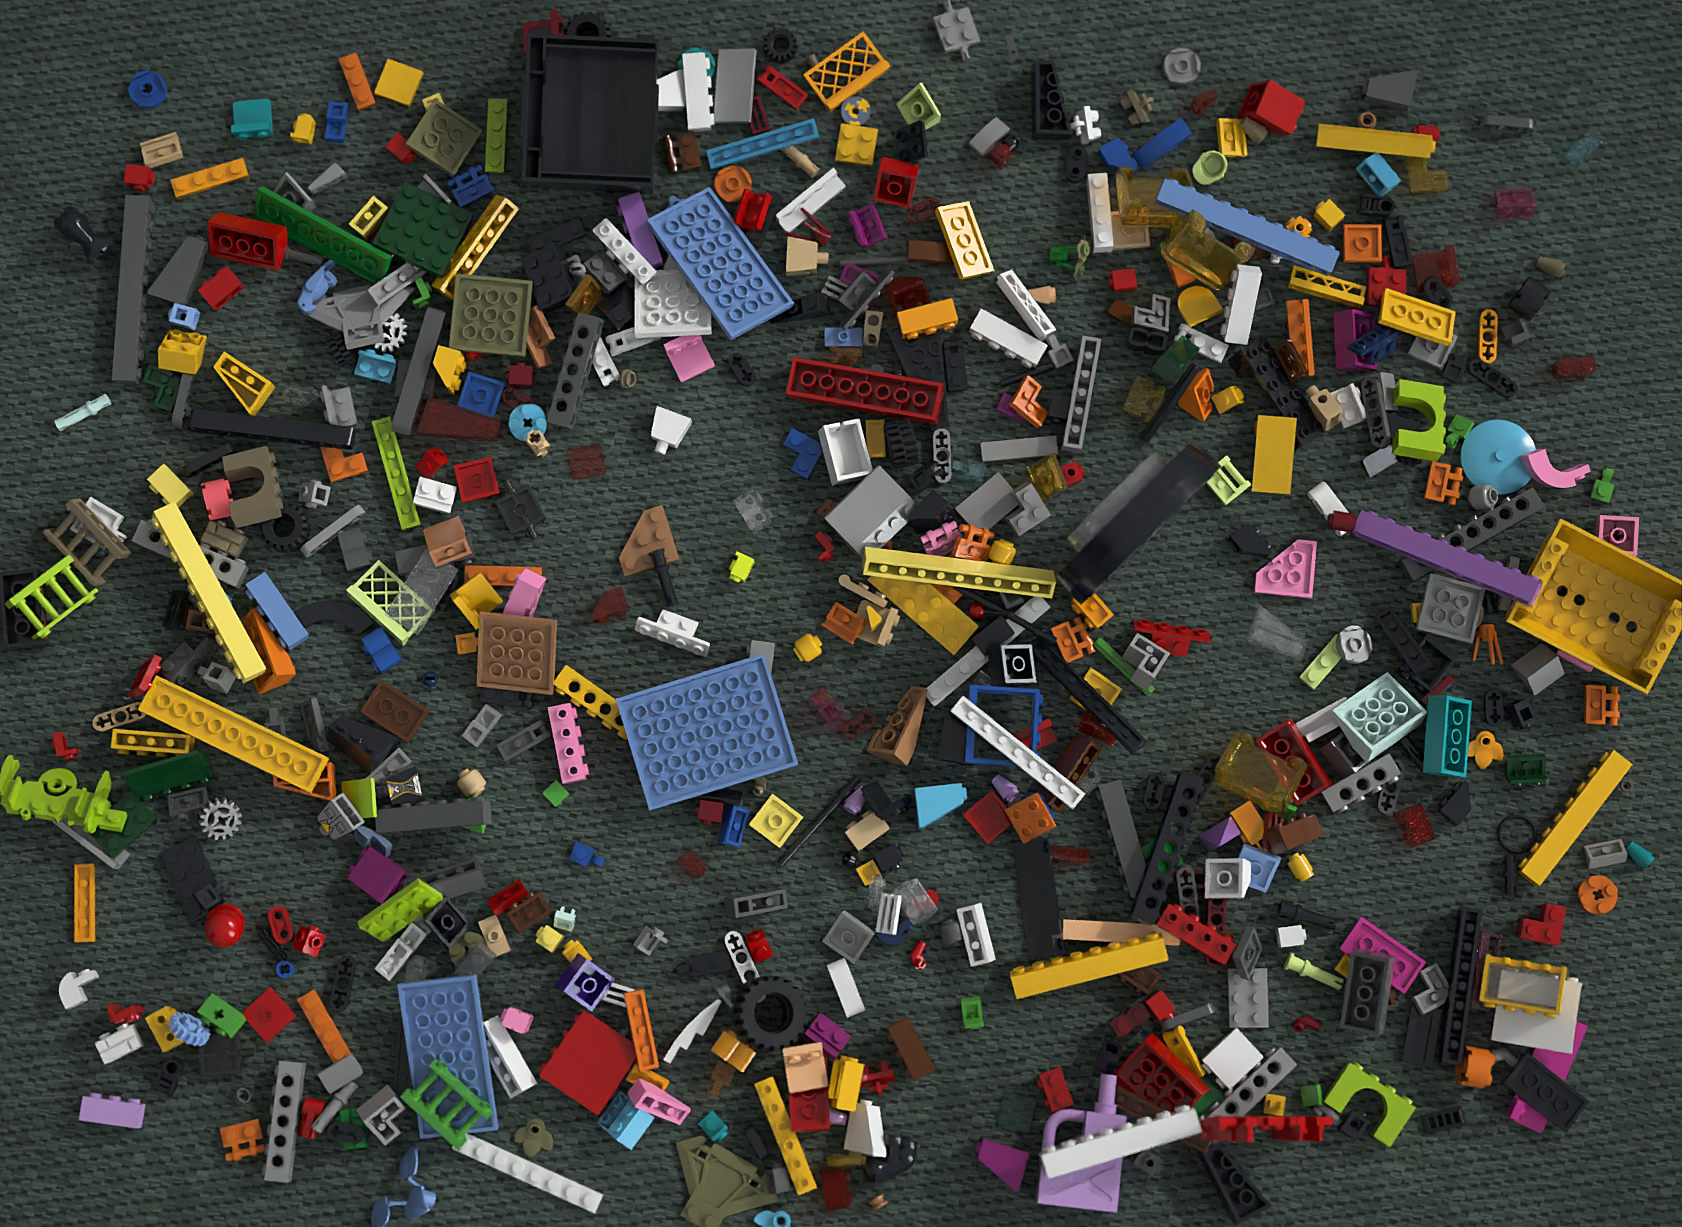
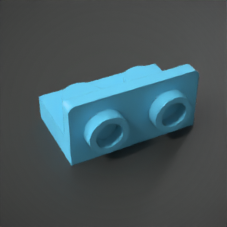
M370 349L359 350V359L354 374L392 384L398 364L394 356L383 353V356L377 355L375 351Z

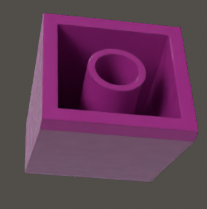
M370 846L361 852L359 856L361 858L357 865L354 863L351 866L347 878L383 904L398 892L403 885L402 881H405L410 873Z
M985 1138L977 1141L974 1152L977 1153L976 1157L1011 1189L1018 1192L1029 1153Z

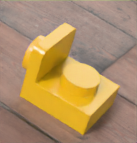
M571 940L563 947L565 950L562 953L570 963L578 953L589 961L592 960V957L578 940L576 942Z

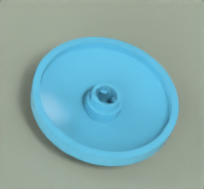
M1490 420L1476 426L1463 441L1460 449V465L1464 476L1472 486L1489 484L1496 489L1498 496L1508 495L1521 489L1531 479V476L1524 468L1520 455L1536 450L1531 437L1520 426L1505 420Z

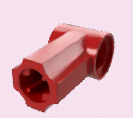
M308 1097L305 1099L302 1109L303 1118L298 1136L308 1139L316 1138L317 1132L310 1126L317 1120L323 1109L326 1108V1102Z

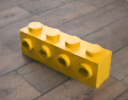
M113 729L111 748L118 750L117 754L129 755V751L137 752L139 756H148L149 753H156V757L168 758V754L178 756L194 751L195 737L186 734Z

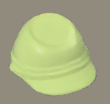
M1218 151L1203 152L1193 166L1192 173L1194 178L1203 185L1211 184L1223 178L1227 169V160Z

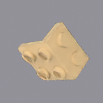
M862 600L856 614L868 621L866 607L869 605L881 616L882 625L871 634L869 623L867 622L858 639L884 648L886 644H890L893 634L890 633L892 627H896L899 622L898 610L892 607L891 609L883 608L875 603Z

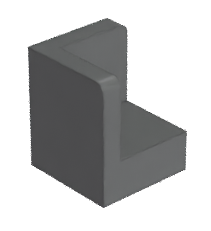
M1522 317L1501 328L1509 348L1525 343L1531 338Z
M998 592L999 599L1006 610L1017 607L1024 602L1019 594Z

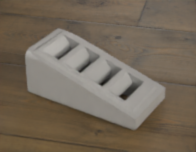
M333 163L308 186V189L312 195H315L346 179L347 175L336 163Z

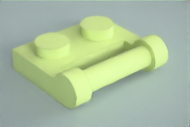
M1225 456L1218 463L1227 469L1240 487L1236 488L1221 469L1206 482L1224 506L1252 485L1231 464L1228 456Z

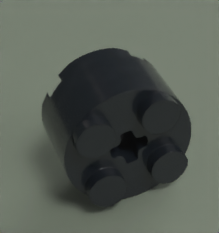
M1529 276L1509 302L1508 308L1530 322L1535 313L1537 314L1542 308L1543 301L1549 297L1552 291Z

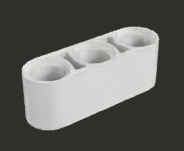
M1324 481L1307 492L1310 500L1313 499L1312 502L1322 515L1324 514L1323 517L1326 521L1329 513L1332 514L1333 510L1349 513ZM1335 531L1340 537L1346 533L1344 531Z
M845 958L827 964L847 1018L865 1011Z

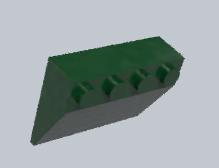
M199 750L121 772L123 779L135 797L143 799V801L152 800L155 798L154 795L160 793L162 796L172 794L173 789H189L193 783L205 784L211 782L210 778L215 777L210 756Z

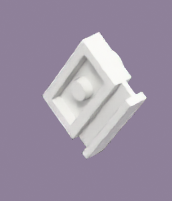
M419 477L412 504L449 515L457 487Z

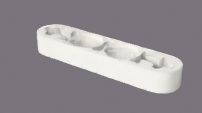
M736 931L729 932L725 936V944L744 984L747 982L744 979V973L747 970H752L755 973V978L759 977V974L742 936ZM730 935L738 936V947L743 945L744 949H739L732 953L731 949H735L733 943H728ZM739 952H744L747 955L745 963L740 964L736 961V955ZM766 995L762 996L757 1002L763 1001Z

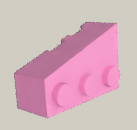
M527 568L522 574L518 573L514 579L513 584L515 586L509 594V600L503 614L533 617L546 578Z

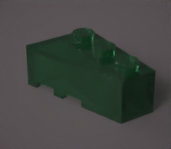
M1184 335L1173 344V347L1165 351L1151 368L1168 383L1173 380L1176 382L1186 371L1185 367L1200 350Z

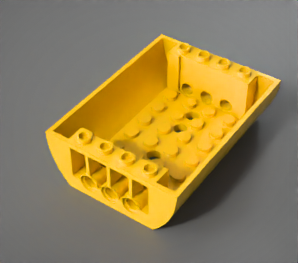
M1560 519L1543 541L1526 576L1531 574L1538 577L1542 585L1533 607L1512 600L1506 613L1505 621L1627 685L1648 694L1682 630V580ZM1559 586H1564L1567 590V594L1564 597L1557 594L1556 590ZM1576 595H1581L1584 598L1583 605L1575 604L1574 597ZM1611 613H1616L1619 616V621L1615 624L1609 621ZM1628 622L1635 623V632L1627 631L1626 625Z

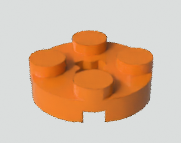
M1591 876L1581 882L1578 887L1577 896L1580 905L1585 911L1591 914H1603L1615 906L1618 889L1610 879L1604 876ZM1598 890H1600L1602 898H1598L1597 900H1595V895H1593V891L1597 892Z

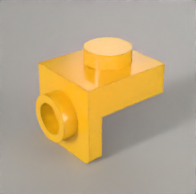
M1231 386L1211 397L1219 414L1245 403L1243 392L1237 386Z

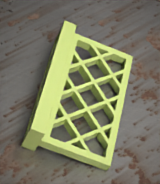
M379 560L353 586L351 585L346 590L347 596L402 646L435 612ZM380 567L385 572V578L373 579V572ZM363 582H371V592H363L358 587ZM374 582H385V591L374 592ZM387 582H397L399 584V591H387ZM399 594V604H388L387 595ZM401 594H410L413 597V604H401ZM374 595H385V604L377 605L374 602ZM401 607H413V617H402ZM415 607H424L428 611L423 617H415ZM388 608H399V617H390L388 615ZM403 620H413V627L408 632L402 628Z

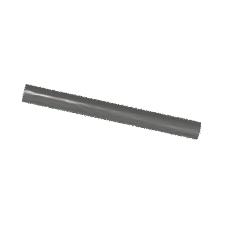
M908 255L840 260V268H844L846 262L858 267L908 263Z

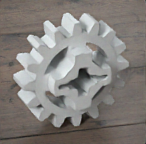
M398 313L394 316L392 314L388 318L392 322H385L382 327L385 326L390 331L392 336L387 335L383 328L384 340L391 343H375L376 350L382 347L384 353L387 349L393 352V347L400 349L399 344L406 343L403 337H408V334L404 332L408 327L403 325L405 323L403 318L399 320L400 316ZM400 329L399 336L396 339V332Z

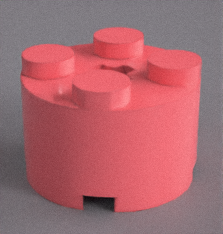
M223 478L201 483L210 521L231 516L229 502L233 501V498L229 499V495L232 494L229 481Z

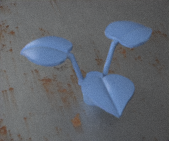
M416 1145L412 1146L404 1154L399 1165L400 1177L407 1179L408 1182L415 1186L410 1192L408 1201L388 1202L387 1197H380L372 1209V1227H385L390 1216L389 1207L392 1205H405V1215L409 1219L417 1218L433 1207L436 1201V1194L424 1190V1186L412 1180L418 1167Z

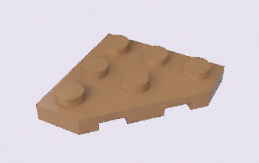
M663 505L644 510L619 556L625 577L654 568L652 558L648 553L657 549H665L664 556L667 563L680 560Z

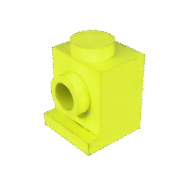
M737 551L735 556L738 559L737 561L733 560L729 567V570H731L729 579L739 583L740 581L745 582L754 564V559Z

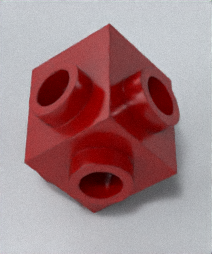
M309 924L308 928L300 925L292 948L317 957L324 944L326 935L320 933V928Z

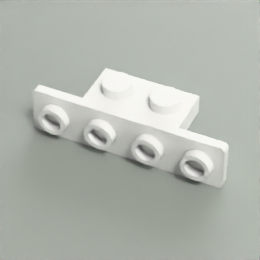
M605 218L593 229L594 234L605 244L607 249L605 253L612 260L616 259L620 263L618 267L625 274L634 275L643 285L656 274V270L608 219Z
M664 609L657 623L638 617L635 630L641 634L691 651L696 655L706 657L708 654L710 643L693 637L699 622Z

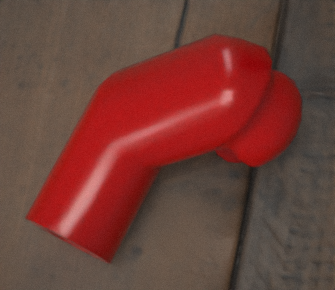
M918 940L910 953L913 966L920 970L926 967V961H924L922 952L927 945L921 940Z

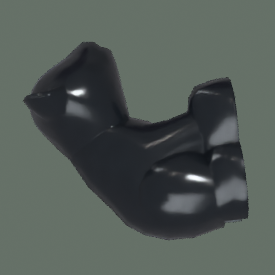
M67 206L64 208V213L54 219V226L67 239L74 240L83 246L88 263H94L109 252L110 245L113 242L112 237L94 233L89 225L88 217L83 213H79L77 208Z
M883 1133L884 1141L887 1145L886 1157L883 1159L865 1157L860 1161V1166L866 1180L875 1184L909 1170L916 1161L918 1142Z

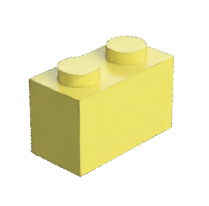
M373 196L352 219L349 226L367 242L382 225L389 209Z
M165 464L159 467L147 479L151 483L149 485L151 490L156 494L160 492L164 497L162 501L166 505L175 502L179 508L193 495L192 491Z

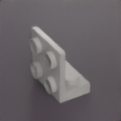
M326 385L322 386L323 391L320 392V397L327 409L324 410L326 421L331 425L349 427L358 425L350 388L330 391Z

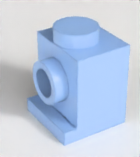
M174 303L173 308H170L168 314L169 321L172 324L195 330L200 316V312L197 309ZM186 314L185 320H181L182 315Z

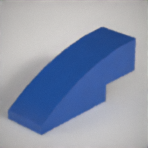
M1180 118L1143 145L1133 156L1141 167L1146 169L1187 140L1192 132L1183 119Z

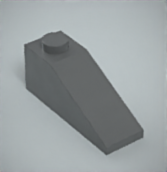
M786 889L724 897L725 914L727 917L739 918L788 908Z

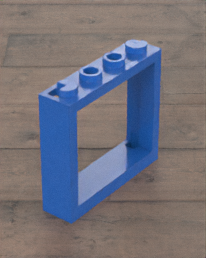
M970 685L968 700L976 707L977 693L1032 697L1029 749L1040 757V753L1036 752V746L1040 745L1041 733H1037L1038 725H1041L1042 714H1038L1039 706L1043 704V695L1040 694V689ZM967 725L964 764L1019 767L1011 760L973 758L975 731Z

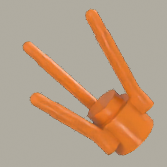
M1480 625L1479 631L1475 632L1476 639L1472 660H1476L1479 641L1482 638L1483 642H1488L1491 664H1495L1492 642L1494 641L1499 663L1503 665L1504 662L1494 625Z

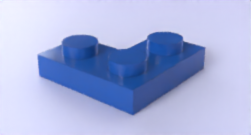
M792 428L783 446L799 454L791 471L808 479L823 453L821 443Z

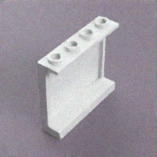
M1507 968L1501 971L1498 998L1556 1007L1560 979H1558V976L1546 974V977L1538 976V973L1526 971L1525 974L1519 973L1517 969ZM1566 977L1560 1016L1556 1015L1555 1018L1544 1017L1542 1012H1535V1015L1523 1013L1524 1009L1518 1008L1515 1011H1508L1503 1009L1504 1006L1496 1005L1491 1040L1572 1054L1582 983H1579L1577 978Z

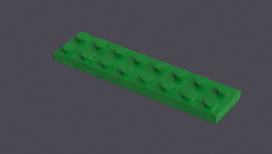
M263 186L258 189L253 214L254 219L287 227V237L320 255H324L326 258L333 260L335 263L374 284L388 275L391 255Z

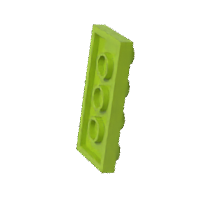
M416 879L358 921L359 928L384 942L442 901V893L420 879Z

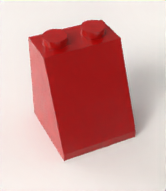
M1266 80L1250 85L1237 118L1244 119L1248 117L1266 127L1265 130L1280 136L1291 135L1296 129V122L1303 112L1305 101L1272 80Z

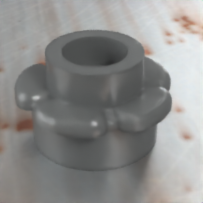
M1623 777L1617 784L1616 789L1621 795L1627 796L1629 793L1632 794L1634 792L1635 783L1633 779Z

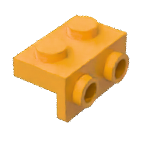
M1095 593L1082 605L1075 598L1071 600L1073 604L1071 605L1072 609L1078 615L1081 613L1084 616V622L1090 629L1094 628L1097 630L1114 615Z

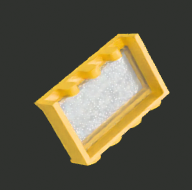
M1486 954L1479 1001L1484 1003L1483 1006L1495 1008L1496 1005L1504 1006L1503 1009L1508 1011H1515L1518 1008L1524 1009L1523 1013L1535 1015V1012H1542L1544 1017L1555 1018L1556 1015L1560 1016L1567 968L1531 963L1525 960H1512L1507 957H1494Z

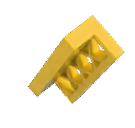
M1293 266L1287 287L1358 309L1364 303L1366 291L1365 286L1325 276L1297 266ZM1296 271L1303 273L1307 280L1296 278ZM1320 278L1325 286L1313 283L1312 280ZM1338 283L1343 291L1330 288V285ZM1355 288L1361 290L1360 296L1348 293V291Z

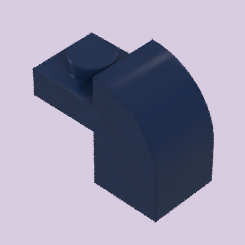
M911 915L897 926L896 935L876 932L877 924L871 930L876 932L875 935L882 942L889 945H897L906 940L901 933L905 932L907 934L915 927L913 925L915 919Z

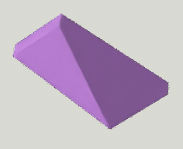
M1229 817L1200 834L1199 837L1208 852L1241 832L1232 817Z

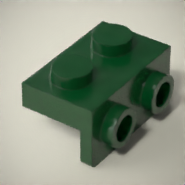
M1545 754L1506 755L1505 778L1509 784L1521 786L1523 783L1540 785L1543 782H1548V777L1545 775Z

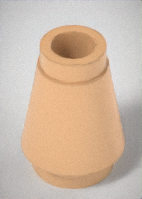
M1045 286L1028 290L1035 302L1055 303V287Z

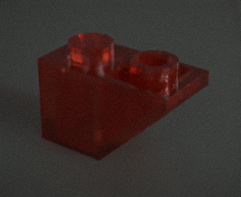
M622 586L603 592L591 615L593 622L597 621V624L608 621V617L615 615L616 618L625 616L627 614L626 611H630Z
M1086 710L1080 721L1078 731L1113 747L1116 739Z

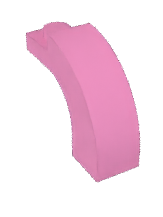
M1536 449L1520 455L1527 473L1536 482L1548 487L1568 488L1576 486L1575 480L1585 477L1584 474L1591 472L1588 464H1579L1560 472L1550 464L1545 449Z

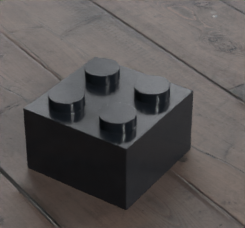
M1032 644L999 645L987 649L992 686L1019 687L1036 683Z

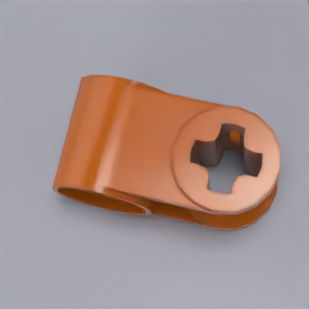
M1178 249L1171 251L1166 262L1173 281H1176L1174 282L1175 286L1179 288L1194 282L1193 270L1189 266L1183 251ZM1174 256L1180 259L1178 263L1177 261H1172Z

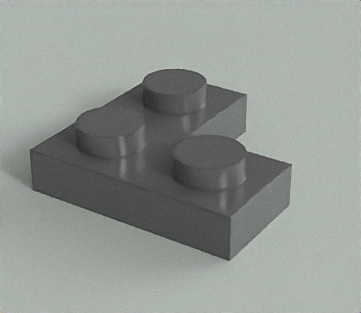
M1152 294L1150 296L1149 309L1134 306L1131 311V326L1166 334L1169 330L1170 298Z

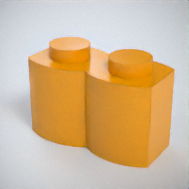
M731 1030L728 1032L723 1031L711 1051L741 1072H744L756 1052L753 1051L754 1049L749 1048L748 1044L744 1045L738 1041L739 1036H736Z

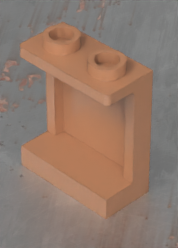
M459 516L423 529L428 551L435 567L472 553Z

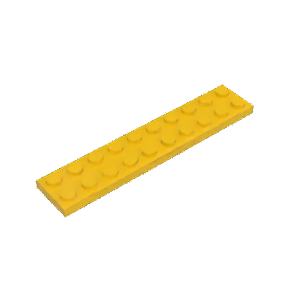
M157 675L138 708L140 712L309 793L313 791L329 760L328 757Z

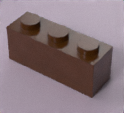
M1304 813L1295 817L1297 821L1294 818L1284 821L1285 826L1282 823L1272 826V831L1265 833L1273 854H1279L1323 836L1324 834L1316 815L1307 816Z

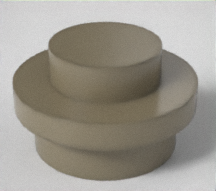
M624 369L619 376L621 386L623 388L634 386L636 383L635 373L629 369Z

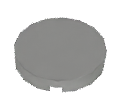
M1187 48L1172 50L1163 62L1165 77L1176 85L1192 83L1200 72L1198 56Z
M1351 625L1342 629L1336 639V648L1339 655L1350 664L1366 661L1373 649L1369 634L1359 626Z

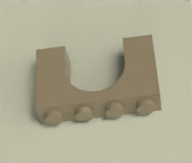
M263 446L222 457L224 472L230 483L251 477L264 480L262 488L253 496L229 502L231 518L236 528L282 517L281 509L283 508L281 497H278L281 489L279 483L276 482L278 472L276 467L273 466L276 463L274 453H270L268 447Z

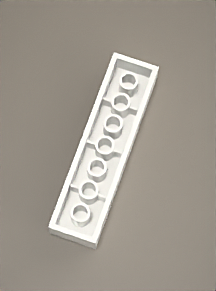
M1184 1105L1175 1108L1176 1112L1170 1113V1111L1157 1113V1118L1144 1117L1138 1119V1123L1134 1125L1128 1122L1118 1125L1119 1129L1114 1131L1110 1128L1101 1130L1098 1136L1088 1134L1080 1137L1081 1141L1078 1142L1068 1140L1062 1142V1146L1055 1148L1053 1145L1042 1148L1043 1152L1039 1153L1045 1177L1050 1179L1201 1133L1202 1130L1194 1108Z

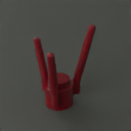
M803 207L801 211L818 226L815 228L806 221H803L805 226L814 231L812 235L814 239L785 230L782 231L783 234L790 237L813 241L822 246L827 244L832 233L827 231L828 228L819 223Z

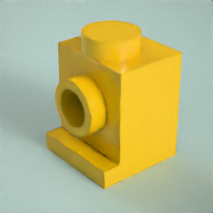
M308 114L298 115L297 121H294L293 132L295 133L290 134L294 142L312 145L316 126L312 116Z

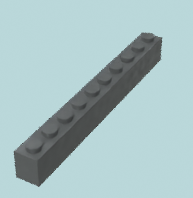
M125 195L112 381L116 384L139 385V379H142L143 376L140 361L144 359V351L141 349L142 342H145L143 324H146L147 320L144 305L148 304V295L145 294L146 287L149 286L147 268H150L151 265L150 257H148V250L152 249V240L149 239L150 232L153 231L151 213H154L155 210L154 202H152L149 196Z

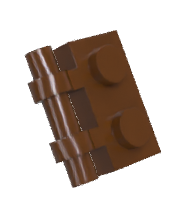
M694 131L676 134L677 142H672L669 135L663 137V149L667 154L668 160L666 162L667 166L670 167L671 174L678 172V165L683 166L684 172L702 168ZM674 149H679L680 158H675Z

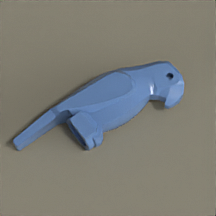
M333 260L327 261L305 282L297 300V307L301 312L305 314L312 313L316 309L313 302L324 296L329 287L332 288L337 284V279L329 271L336 264Z

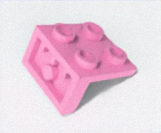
M701 335L680 336L664 344V349L681 382L715 366Z

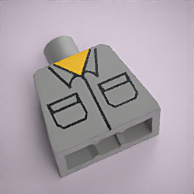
M344 793L332 799L318 816V820L321 823L320 832L325 836L329 834L332 839L341 837L365 823Z

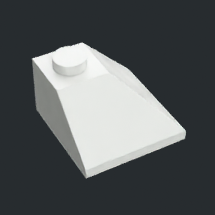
M1243 858L1206 859L1205 898H1244L1251 879V862Z

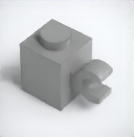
M211 662L208 669L200 666L197 674L201 675L200 678L211 689L225 694L228 693L236 678L228 667Z

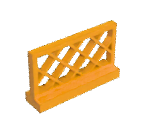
M863 31L803 74V76L830 113L887 72L891 66L887 60L883 59ZM861 38L867 44L866 51L855 49L856 42ZM844 50L852 52L851 61L840 60L841 53ZM855 52L865 54L864 64L853 62ZM867 55H875L879 62L875 65L866 64ZM829 61L837 62L836 72L826 71V63ZM840 63L850 64L849 74L838 73ZM853 65L863 67V73L860 76L851 75ZM814 72L822 73L821 83L813 82L809 76ZM824 74L835 75L834 85L823 83ZM838 76L848 77V84L845 87L836 86ZM823 87L833 88V95L827 100L822 94Z

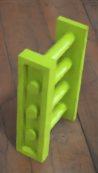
M70 555L63 558L4 603L9 609L13 606L20 608L38 631L32 636L34 640L39 636L41 639L51 633L49 629L83 602L87 605L96 598L94 594L98 592V589L95 588L88 592L70 570L71 566L69 564L74 561ZM58 572L64 573L83 597L75 604L55 581L56 577L54 575ZM42 584L49 585L68 608L61 615L56 612L40 592ZM29 594L37 599L53 619L45 627L25 603L26 600L24 598Z

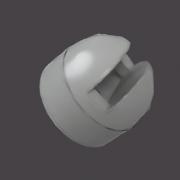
M574 262L570 265L569 272L573 277L580 278L585 274L586 269L582 263ZM580 267V270L573 271V268Z

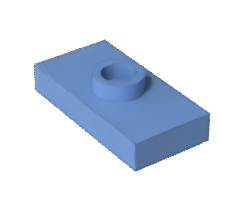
M862 327L847 328L846 330L843 328H825V348L863 347Z

